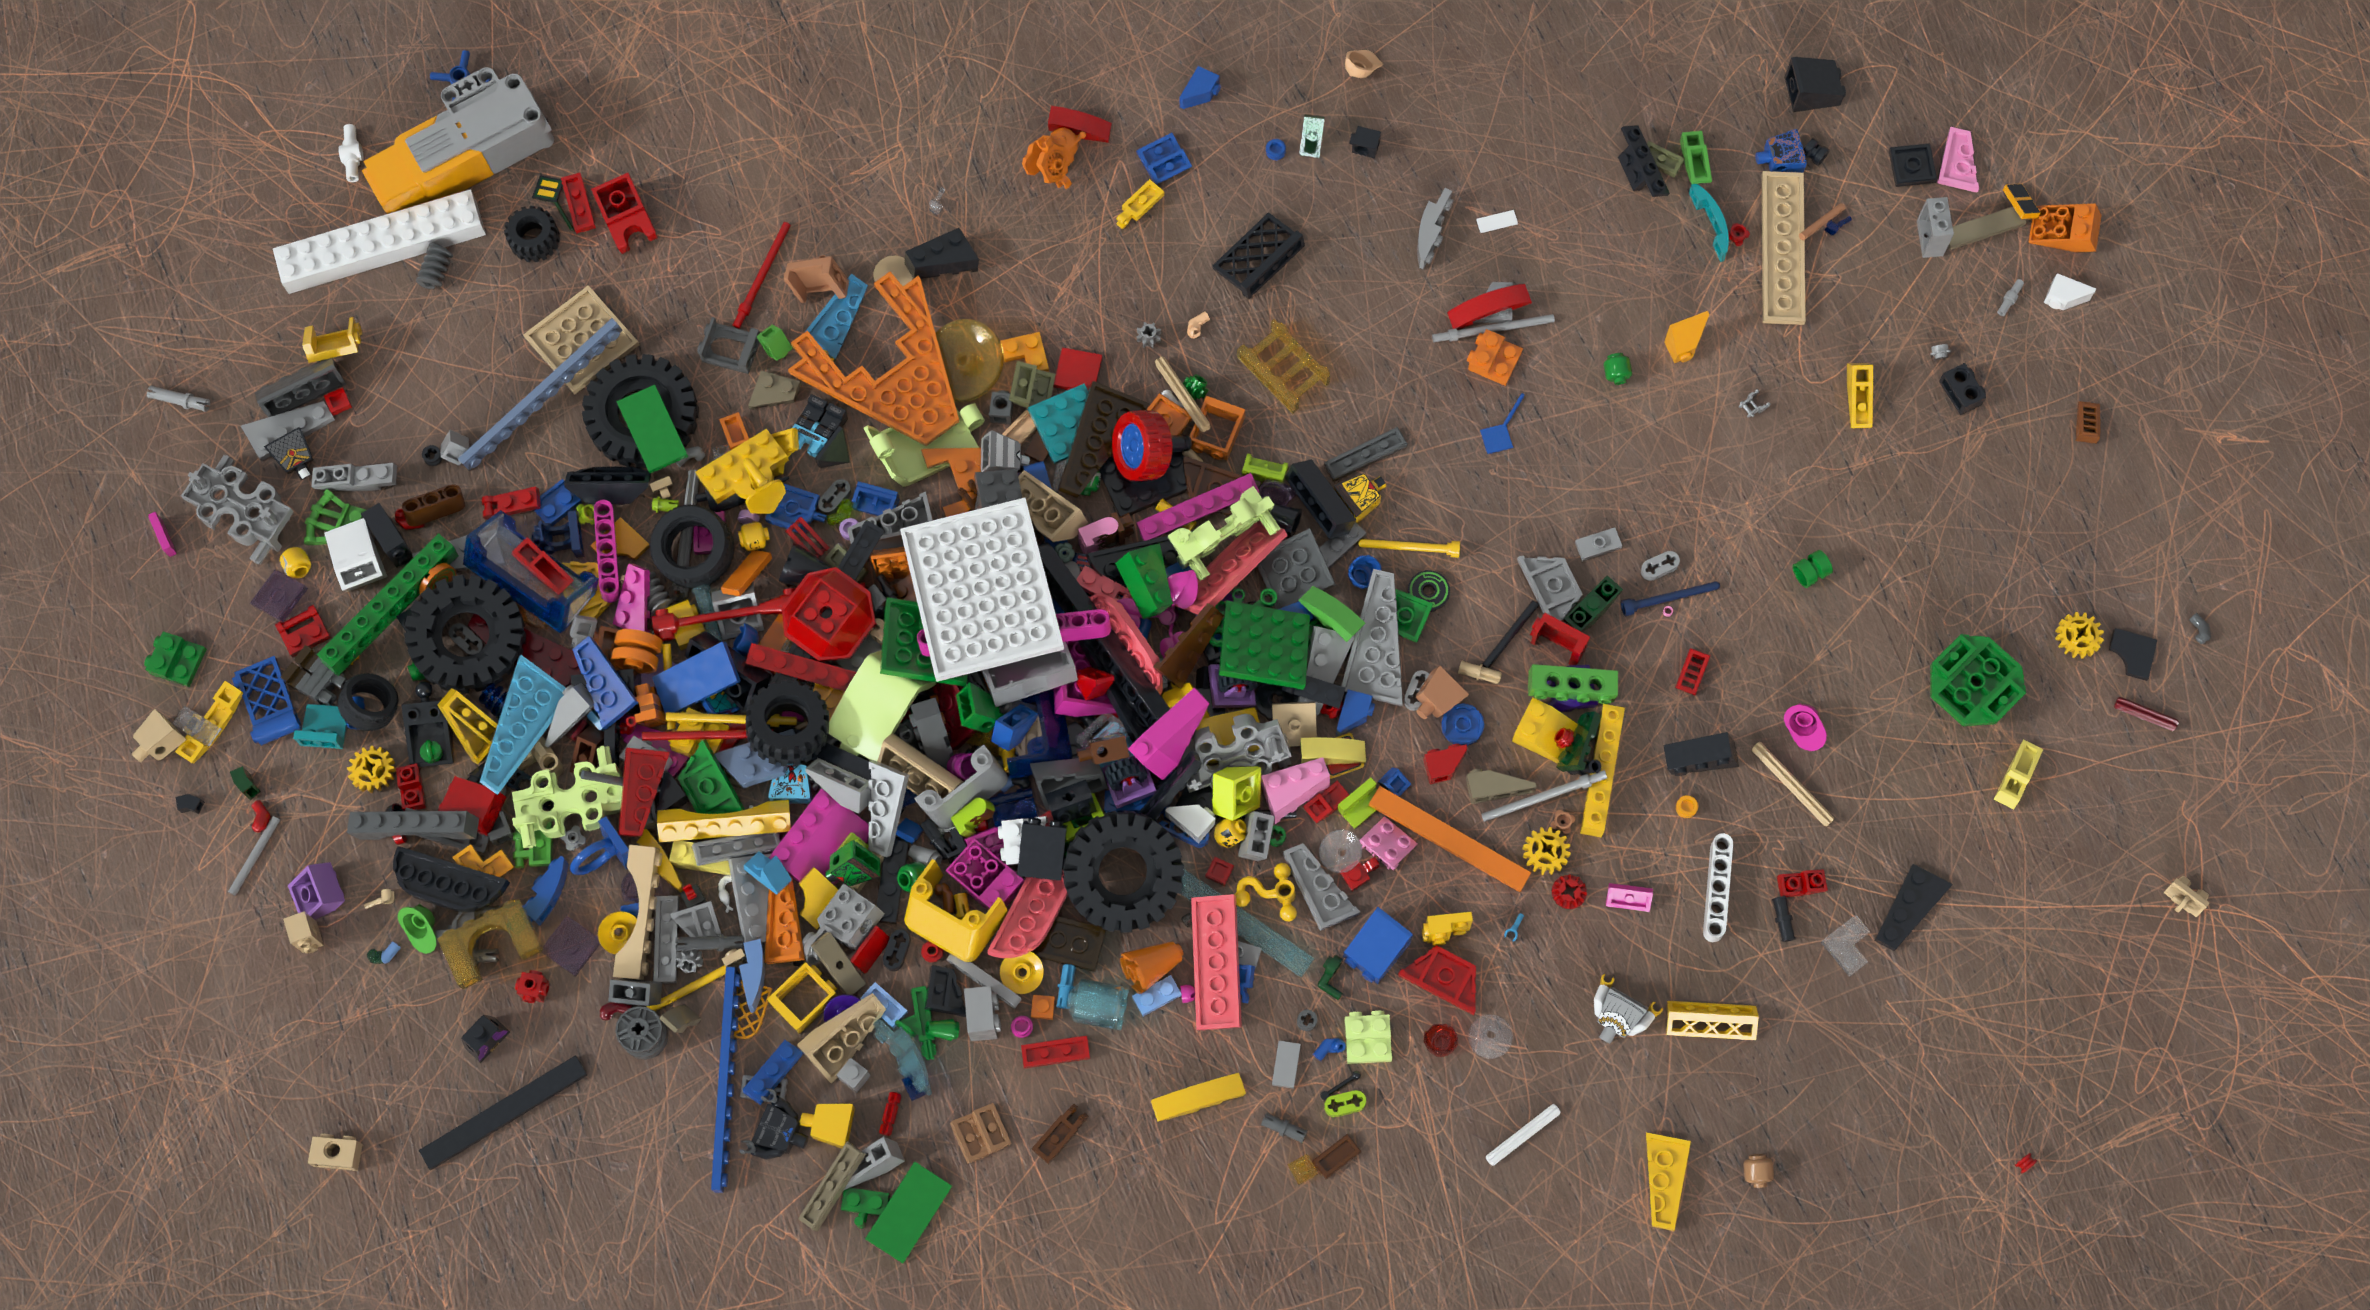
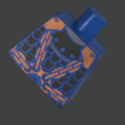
M1798 129L1769 138L1766 141L1764 151L1756 152L1755 154L1756 163L1758 165L1768 163L1770 172L1803 173L1807 165Z

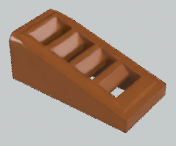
M2079 401L2075 441L2097 444L2100 439V404ZM2083 408L2094 409V412L2084 411ZM2084 415L2094 416V419L2084 418ZM2084 422L2093 423V425H2086ZM2084 429H2091L2093 432L2084 431Z

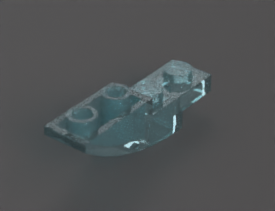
M879 1018L873 1024L876 1031L874 1033L875 1037L882 1044L886 1042L890 1046L889 1050L897 1057L896 1061L899 1066L897 1070L904 1078L909 1077L917 1091L920 1093L924 1091L930 1096L932 1094L931 1082L924 1060L916 1044L902 1027L893 1032Z

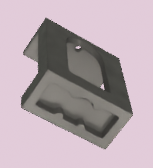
M712 317L710 324H706L704 330L705 337L703 342L699 343L697 352L702 362L749 374L760 344L756 337L760 334L759 329L751 328L748 332L721 325ZM718 338L745 343L739 360L713 353L711 344Z

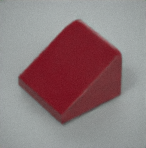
M581 719L566 734V737L576 743L577 736L589 724Z

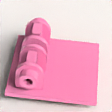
M1385 816L1360 839L1363 849L1365 848L1373 857L1377 855V860L1380 861L1382 859V863L1387 869H1392L1393 871L1398 867V863L1418 844Z

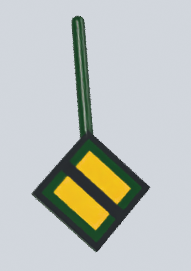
M540 175L532 198L553 202L569 229L573 231L572 224L558 203L563 187L561 179Z

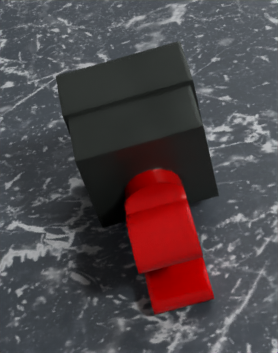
M689 883L682 887L684 891L680 895L687 908L707 902L698 884L691 886Z

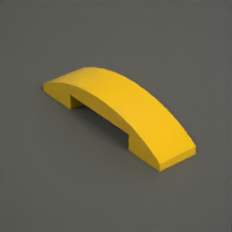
M224 681L213 697L215 702L192 735L187 734L185 737L187 740L175 752L194 764L223 732L236 711L243 692L227 681Z

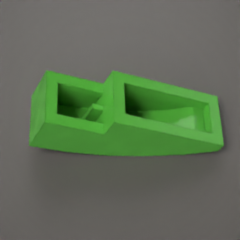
M1702 131L1682 132L1680 138L1683 158H1685L1684 164L1691 184L1711 183L1712 177L1707 146L1704 145Z
M1314 586L1298 600L1327 629L1333 628L1346 642L1365 625V622L1346 605Z

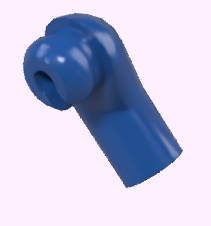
M1327 1038L1316 1049L1313 1056L1322 1061L1327 1053L1343 1052L1346 1044L1340 1038Z

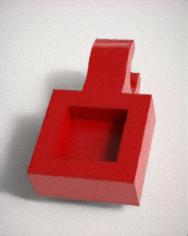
M1375 857L1368 860L1364 865H1361L1358 860L1340 871V874L1350 890L1354 891L1370 881L1368 874L1378 869L1380 864Z

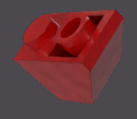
M1453 744L1448 746V749L1441 751L1439 749H1432L1427 754H1424L1423 762L1430 785L1452 779L1466 755V744Z

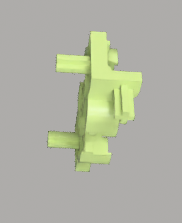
M1252 486L1241 495L1238 502L1230 506L1232 515L1224 519L1227 525L1216 531L1208 520L1193 532L1186 528H1180L1168 535V538L1179 554L1176 557L1177 562L1182 569L1190 566L1195 571L1199 581L1204 580L1210 573L1200 559L1214 552V548L1219 542L1228 536H1239L1259 520L1270 536L1281 529L1270 514L1274 503L1269 496L1262 499L1255 487Z
M609 746L597 748L599 761L597 769L590 762L575 763L574 775L576 781L574 786L568 790L559 788L556 773H551L547 769L536 772L532 776L529 788L512 792L516 815L515 818H512L513 826L521 834L523 848L530 849L536 846L534 831L541 830L548 838H558L566 835L564 821L572 813L579 814L582 817L585 831L599 829L598 821L606 815L620 813L622 786L585 780L580 777L583 770L622 777L615 763L612 764ZM542 781H549L546 787L539 788ZM589 792H596L597 798L593 802H587L586 795ZM545 802H554V807L551 811L543 810ZM598 812L596 819H589L590 814ZM555 821L553 828L546 829V825L549 822Z

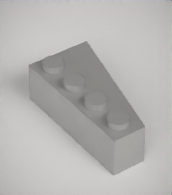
M926 491L911 501L908 499L902 502V505L892 510L889 508L883 511V514L875 518L870 517L866 519L885 530L874 550L903 547L901 528L933 521ZM865 520L847 528L851 544Z

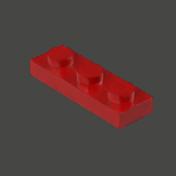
M581 173L562 177L561 181L576 234L595 229L596 226Z
M1087 1036L1021 1045L1024 1069L1090 1059Z

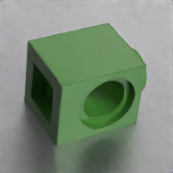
M770 325L756 336L766 354L775 360L784 358L793 349L782 329L774 325Z

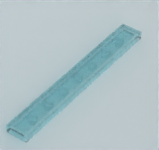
M1184 869V876L1181 879L1183 886L1180 894L1191 901V898L1221 895ZM1236 905L1238 934L1256 947L1262 948L1263 952L1302 978L1314 961V958Z

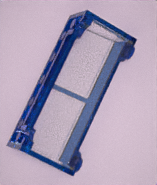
M500 510L466 536L463 565L484 580L488 581L489 579L497 583L500 589L504 588L515 602L561 634L572 623L575 615H578L596 594L599 579L587 571H583L579 576L545 552L574 580L558 596L511 555L512 551L526 538L516 531L515 520Z

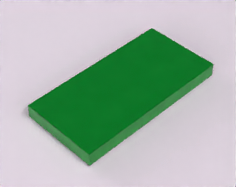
M655 385L616 401L650 474L688 457Z
M914 1161L865 1237V1240L903 1264L952 1185Z

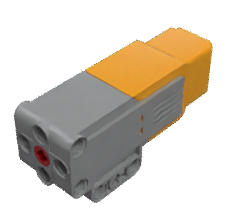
M485 67L451 84L441 92V99L448 110L396 137L394 145L363 161L367 168L363 169L362 172L386 214L460 193L539 150L553 145L552 129L531 91L518 74H510L499 80L493 69Z

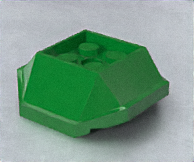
M1960 634L1930 665V697L1963 727L1996 724L2026 694L2022 666L1990 637ZM1971 680L1978 681L1980 686H1974Z

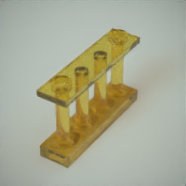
M1273 319L1271 321V330L1273 332L1253 348L1248 349L1244 344L1237 349V358L1293 414L1299 409V397L1319 380L1326 386L1329 384L1330 372L1324 365L1320 366L1288 333V329L1283 323H1278ZM1279 337L1286 346L1266 363H1262L1257 358V355ZM1293 352L1300 360L1280 377H1275L1271 373V369ZM1307 366L1314 375L1294 391H1289L1285 387V383Z

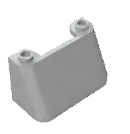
M985 745L977 749L971 757V764L977 772L942 799L936 791L926 790L914 798L938 827L942 829L953 827L954 824L951 817L973 799L982 798L988 800L1007 784V773Z

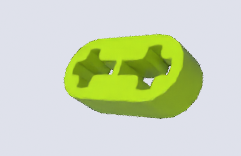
M1358 1090L1333 1095L1325 1101L1324 1110L1330 1117H1340L1356 1113L1364 1109L1366 1097ZM1353 1096L1362 1099L1358 1107L1353 1103L1347 1105L1346 1102L1352 1101ZM1331 1101H1335L1336 1104H1344V1106L1338 1107L1337 1112L1328 1108L1331 1106Z

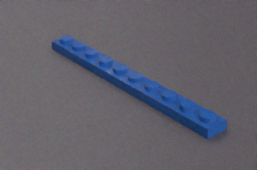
M726 967L711 1184V1190L715 1193H724V1187L728 1186V1173H725V1164H729L730 1152L726 1151L727 1142L731 1140V1128H728V1119H732L733 1108L729 1106L730 1097L734 1095V1084H731V1075H735L736 1065L732 1058L733 1053L737 1051V1040L734 1039V1031L738 1030V1017H735V1012L740 1006V996L737 995V987L741 986V974H738L735 967Z

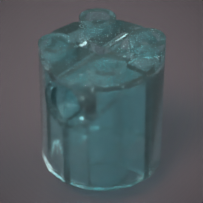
M1081 978L1080 983L1070 990L1067 1001V1008L1073 1018V1022L1121 1031L1124 1021L1123 1016L1128 1003L1129 988Z

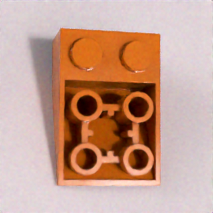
M2096 203L2037 206L2041 214L2038 218H2032L2029 236L2030 244L2071 252H2096L2101 222V213Z
M904 546L873 550L871 561L877 577L884 574L887 581L892 582L894 579H904L911 574Z

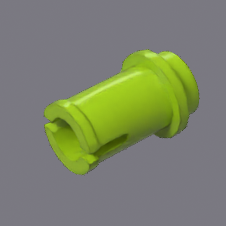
M660 496L653 498L652 510L656 511V513H659V511L668 512L679 506V500L660 499Z

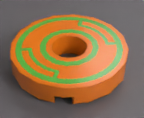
M441 563L430 569L428 578L424 577L421 581L419 593L421 595L428 587L431 590L437 588L435 583L442 579H446L447 582L453 581L452 576H456L454 567L448 563Z

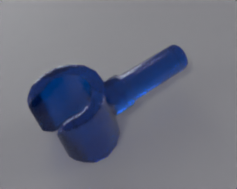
M1848 216L1837 224L1830 220L1824 230L1830 235H1835L1839 228L1852 221V218Z

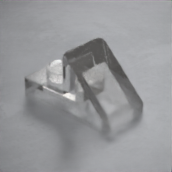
M186 706L182 708L172 723L207 746L211 745L221 730L220 727Z

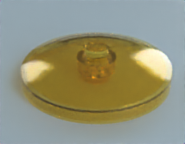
M960 319L944 325L936 332L954 401H971L986 394L998 381L1004 364L1003 347L994 331L979 321Z

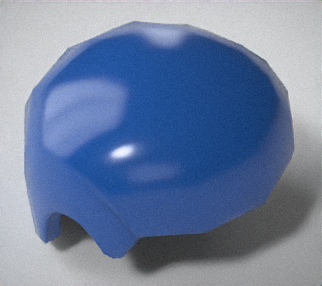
M1361 555L1349 566L1348 578L1354 586L1366 589L1369 587L1373 569L1382 571L1381 564L1377 558L1371 555Z
M744 623V626H740L741 633L734 640L733 649L741 655L747 656L751 643L758 644L759 634L754 627Z

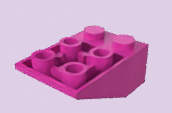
M975 838L945 870L987 911H989L998 897L1003 900L1007 907L1017 896L1024 883L1022 877L1017 876L1016 872Z

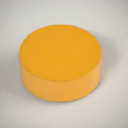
M1689 795L1680 797L1676 803V812L1683 818L1693 817L1698 810L1697 800Z

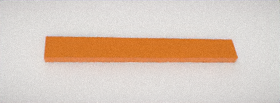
M1379 786L1368 805L1518 892H1521L1531 875L1530 871Z

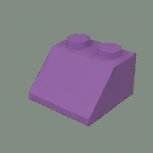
M331 862L308 865L288 885L297 912L305 911L314 920L335 911L345 902L344 893L340 888Z

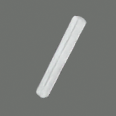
M1552 1104L1487 1154L1486 1160L1492 1166L1497 1164L1559 1116L1561 1113L1559 1108Z

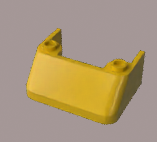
M932 859L911 888L904 918L905 924L909 930L964 962H972L978 958L999 929L1008 910L1003 900L998 897L986 914L978 910H972L960 920L929 902L935 885L944 876L937 862Z

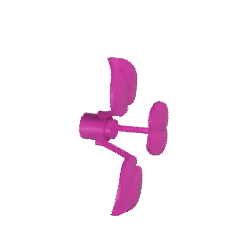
M1194 570L1175 573L1167 578L1173 604L1160 615L1150 617L1159 618L1162 624L1169 625L1170 637L1160 642V652L1163 658L1166 657L1164 653L1170 647L1174 648L1179 642L1178 637L1184 632L1179 631L1173 635L1174 623L1179 617L1175 604L1185 609L1191 606L1197 598L1198 579ZM1132 598L1118 600L1117 602L1123 605L1126 612L1139 628L1142 616Z

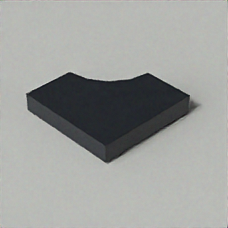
M2115 628L2109 650L2117 653L2123 660L2127 676L2145 681L2149 679L2157 639Z

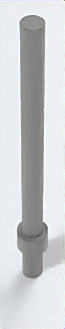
M1551 314L1457 330L1456 328L1449 329L1448 332L1432 334L1433 343L1446 340L1453 342L1458 341V338L1476 336L1479 333L1484 334L1486 329L1492 332H1500L1553 323L1555 318Z
M1605 770L1589 776L1585 774L1580 776L1578 780L1487 811L1481 815L1485 822L1581 787L1583 789L1591 787L1593 783L1608 777Z

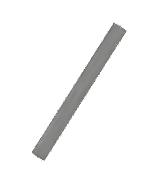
M272 816L228 890L230 894L236 896L279 824L280 819Z

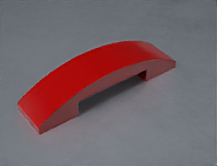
M1518 284L1479 295L1448 311L1447 314L1452 328L1460 330L1473 325V321L1508 308L1515 310L1531 304L1532 301L1526 285Z

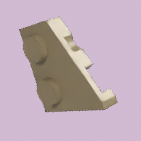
M761 371L748 407L751 410H755L756 407L768 405V407H772L778 404L795 403L801 382Z

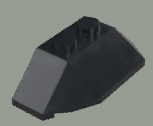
M634 466L590 467L576 472H567L564 488L587 504H596L600 500H607L611 504L625 505L631 504L649 487L651 474L648 470L645 471Z

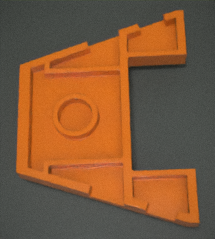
M932 448L921 450L927 469L948 462L958 489L960 487L965 489L972 499L977 496L970 489L967 482L970 479L975 482V472H981V448ZM962 499V501L943 507L945 517L969 512L970 508L966 505L968 503Z

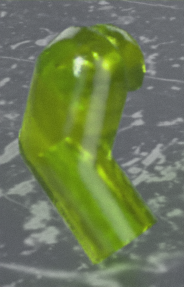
M843 499L837 513L827 516V522L830 526L841 523L850 517L853 509L851 500Z

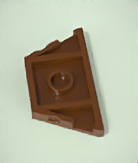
M1186 456L1183 457L1188 499L1243 477L1222 468ZM1254 480L1257 487H1259L1261 482ZM1230 506L1217 511L1227 516L1232 514Z

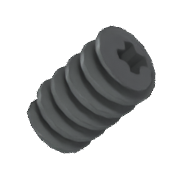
M430 243V248L426 251L427 255L423 259L424 262L421 265V270H419V277L416 278V283L427 289H435V286L442 287V282L438 279H445L441 272L445 273L448 269L443 265H450L451 262L446 258H452L453 254L439 244Z

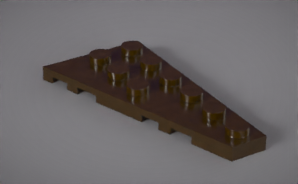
M1092 381L1058 491L1078 498L1112 454L1113 431L1118 419L1129 411L1146 410L1150 403Z

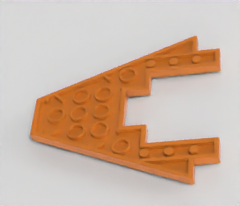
M890 271L874 282V286L910 329L909 332L895 341V344L906 356V359L877 380H874L863 366H860L845 377L807 330L791 342L792 347L802 359L790 367L788 372L794 377L927 446L959 423V417L921 279L917 276L902 286Z

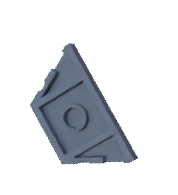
M790 729L778 734L794 735L795 731L794 729ZM750 742L714 753L718 762L743 788L784 776L787 767L781 766V763L776 762L774 765L769 763L768 758H765V760L761 759L758 756V751L754 752L750 747Z

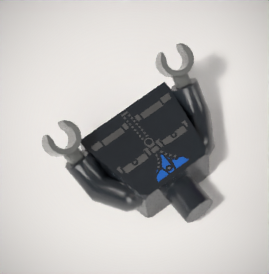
M766 1088V1090L770 1091L771 1095L768 1099L761 1096V1099L771 1102V1104H767L752 1141H741L747 1144L748 1149L746 1151L743 1149L739 1150L741 1154L751 1153V1155L765 1160L781 1157L784 1153L789 1154L793 1145L804 1149L809 1139V1136L799 1133L801 1126L798 1121V1114L791 1104L780 1096H776L774 1090Z

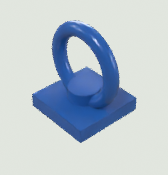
M606 816L598 821L604 839L589 845L573 859L570 871L574 875L588 874L601 867L614 855L617 856L624 868L628 869L629 849ZM604 848L605 852L591 863L579 867L587 857Z

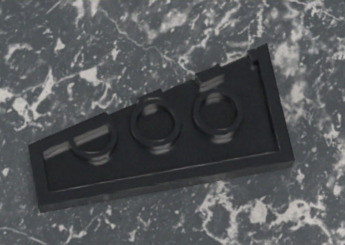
M1912 864L1874 941L1895 951L1953 884Z

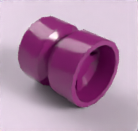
M959 753L951 756L947 763V771L962 781L969 779L977 772L971 764L973 753Z

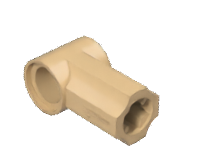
M541 736L530 752L542 770H547L548 765L555 762V765L549 770L551 773L555 772L558 777L563 772V764L551 747L547 748L545 746L546 740Z

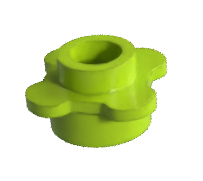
M579 504L576 508L579 512V523L594 525V506L591 504L585 506Z

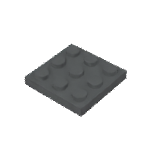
M1310 528L1280 542L1257 565L1266 587L1273 589L1277 593L1276 609L1299 602L1298 600L1312 586L1323 591L1336 586Z

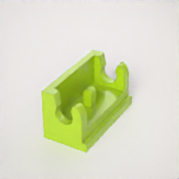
M1247 453L1242 476L1251 473L1254 480L1283 488L1288 471V463L1279 464L1253 458L1252 454Z

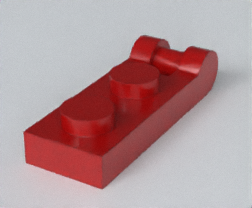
M535 486L495 496H483V518L490 520L540 509L539 489ZM493 505H498V509L493 510Z

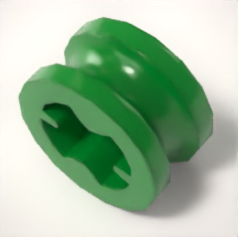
M1275 825L1272 828V832L1276 831L1277 834L1281 833L1282 836H1280L1279 841H1276L1275 838L1270 839L1269 845L1279 847L1284 844L1286 833L1281 826Z

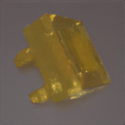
M1308 1154L1287 1164L1298 1185L1318 1175Z

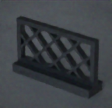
M1268 212L1215 262L1212 268L1240 289L1243 296L1250 299L1305 246L1303 234L1299 231L1294 232ZM1268 221H1271L1275 224V229L1263 230V226ZM1287 233L1290 236L1287 240L1278 241V234ZM1275 234V241L1264 242L1263 235ZM1261 235V242L1249 243V239L1252 236ZM1275 246V251L1272 254H1264V247ZM1261 248V255H1250L1249 249ZM1239 249H1247V256L1235 257V252ZM1261 260V265L1250 268V261ZM1247 261V268L1235 269V262ZM1232 262L1233 269L1223 270L1221 268L1224 263ZM1247 273V278L1242 283L1236 280V274Z

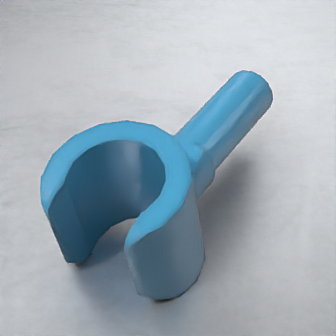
M1519 913L1512 927L1505 931V938L1508 932L1515 934L1512 942L1517 939V930L1524 917L1523 914Z

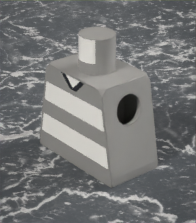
M991 430L981 438V472L1017 469L1018 471L1023 466L1029 465L1030 459L1028 456L1020 455L1021 444L1018 441Z

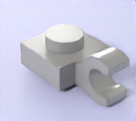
M575 615L570 630V636L573 638L571 647L575 648L588 636L593 638L597 625L596 618Z

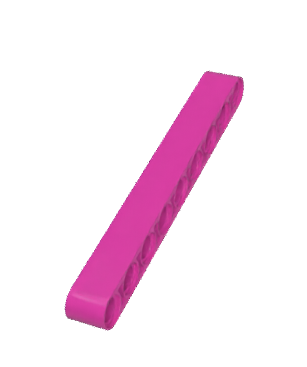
M1103 609L1056 614L1063 642L1103 638L1111 632L1109 614ZM922 629L917 634L919 648L924 656L930 657L925 632Z

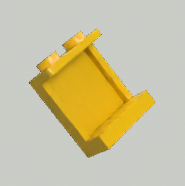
M354 317L349 318L347 330L320 336L316 335L313 325L305 327L302 346L308 362L312 363L358 352L359 344H361L360 335H362V329L360 324L355 322Z

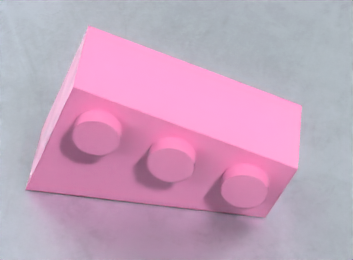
M1323 757L1261 776V788L1271 815L1275 816V824L1280 822L1281 818L1288 813H1293L1297 810V807L1306 801L1309 802L1318 793L1321 794L1330 787V774Z

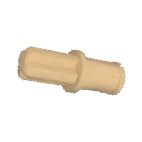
M1463 660L1458 674L1474 677L1477 681L1481 679L1495 684L1500 682L1502 675L1499 671L1482 667L1483 664L1479 666Z

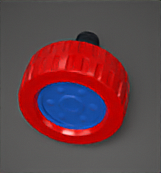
M1152 410L1124 413L1118 419L1112 437V451L1116 466L1126 479L1132 481H1149L1162 477L1169 468L1172 452H1186L1192 447V440L1188 435L1171 436L1166 420L1161 414Z

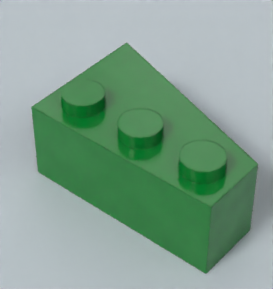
M1160 543L1129 551L1115 563L1143 620L1160 615L1173 604Z

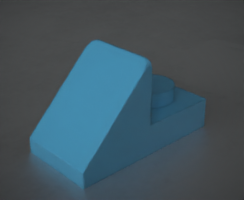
M758 851L744 864L745 871L776 895L792 881V878L777 856L770 860Z

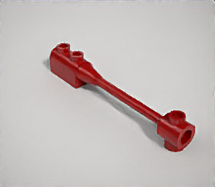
M796 588L783 590L784 595H779L780 597L760 603L757 606L678 618L674 613H669L668 609L656 610V615L652 616L654 635L661 638L662 641H670L675 639L674 634H677L681 626L760 613L761 615L782 614V606Z

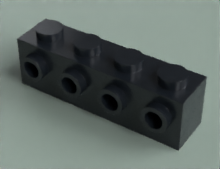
M1313 460L1293 463L1285 479L1327 537L1331 539L1349 534L1356 519Z

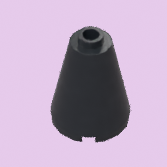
M793 543L779 582L798 586L807 573L832 567L799 544Z

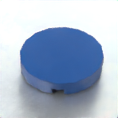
M1461 703L1443 714L1441 728L1448 741L1452 744H1466L1467 746L1478 741L1483 733L1484 719L1482 714L1476 710L1477 708L1473 705Z

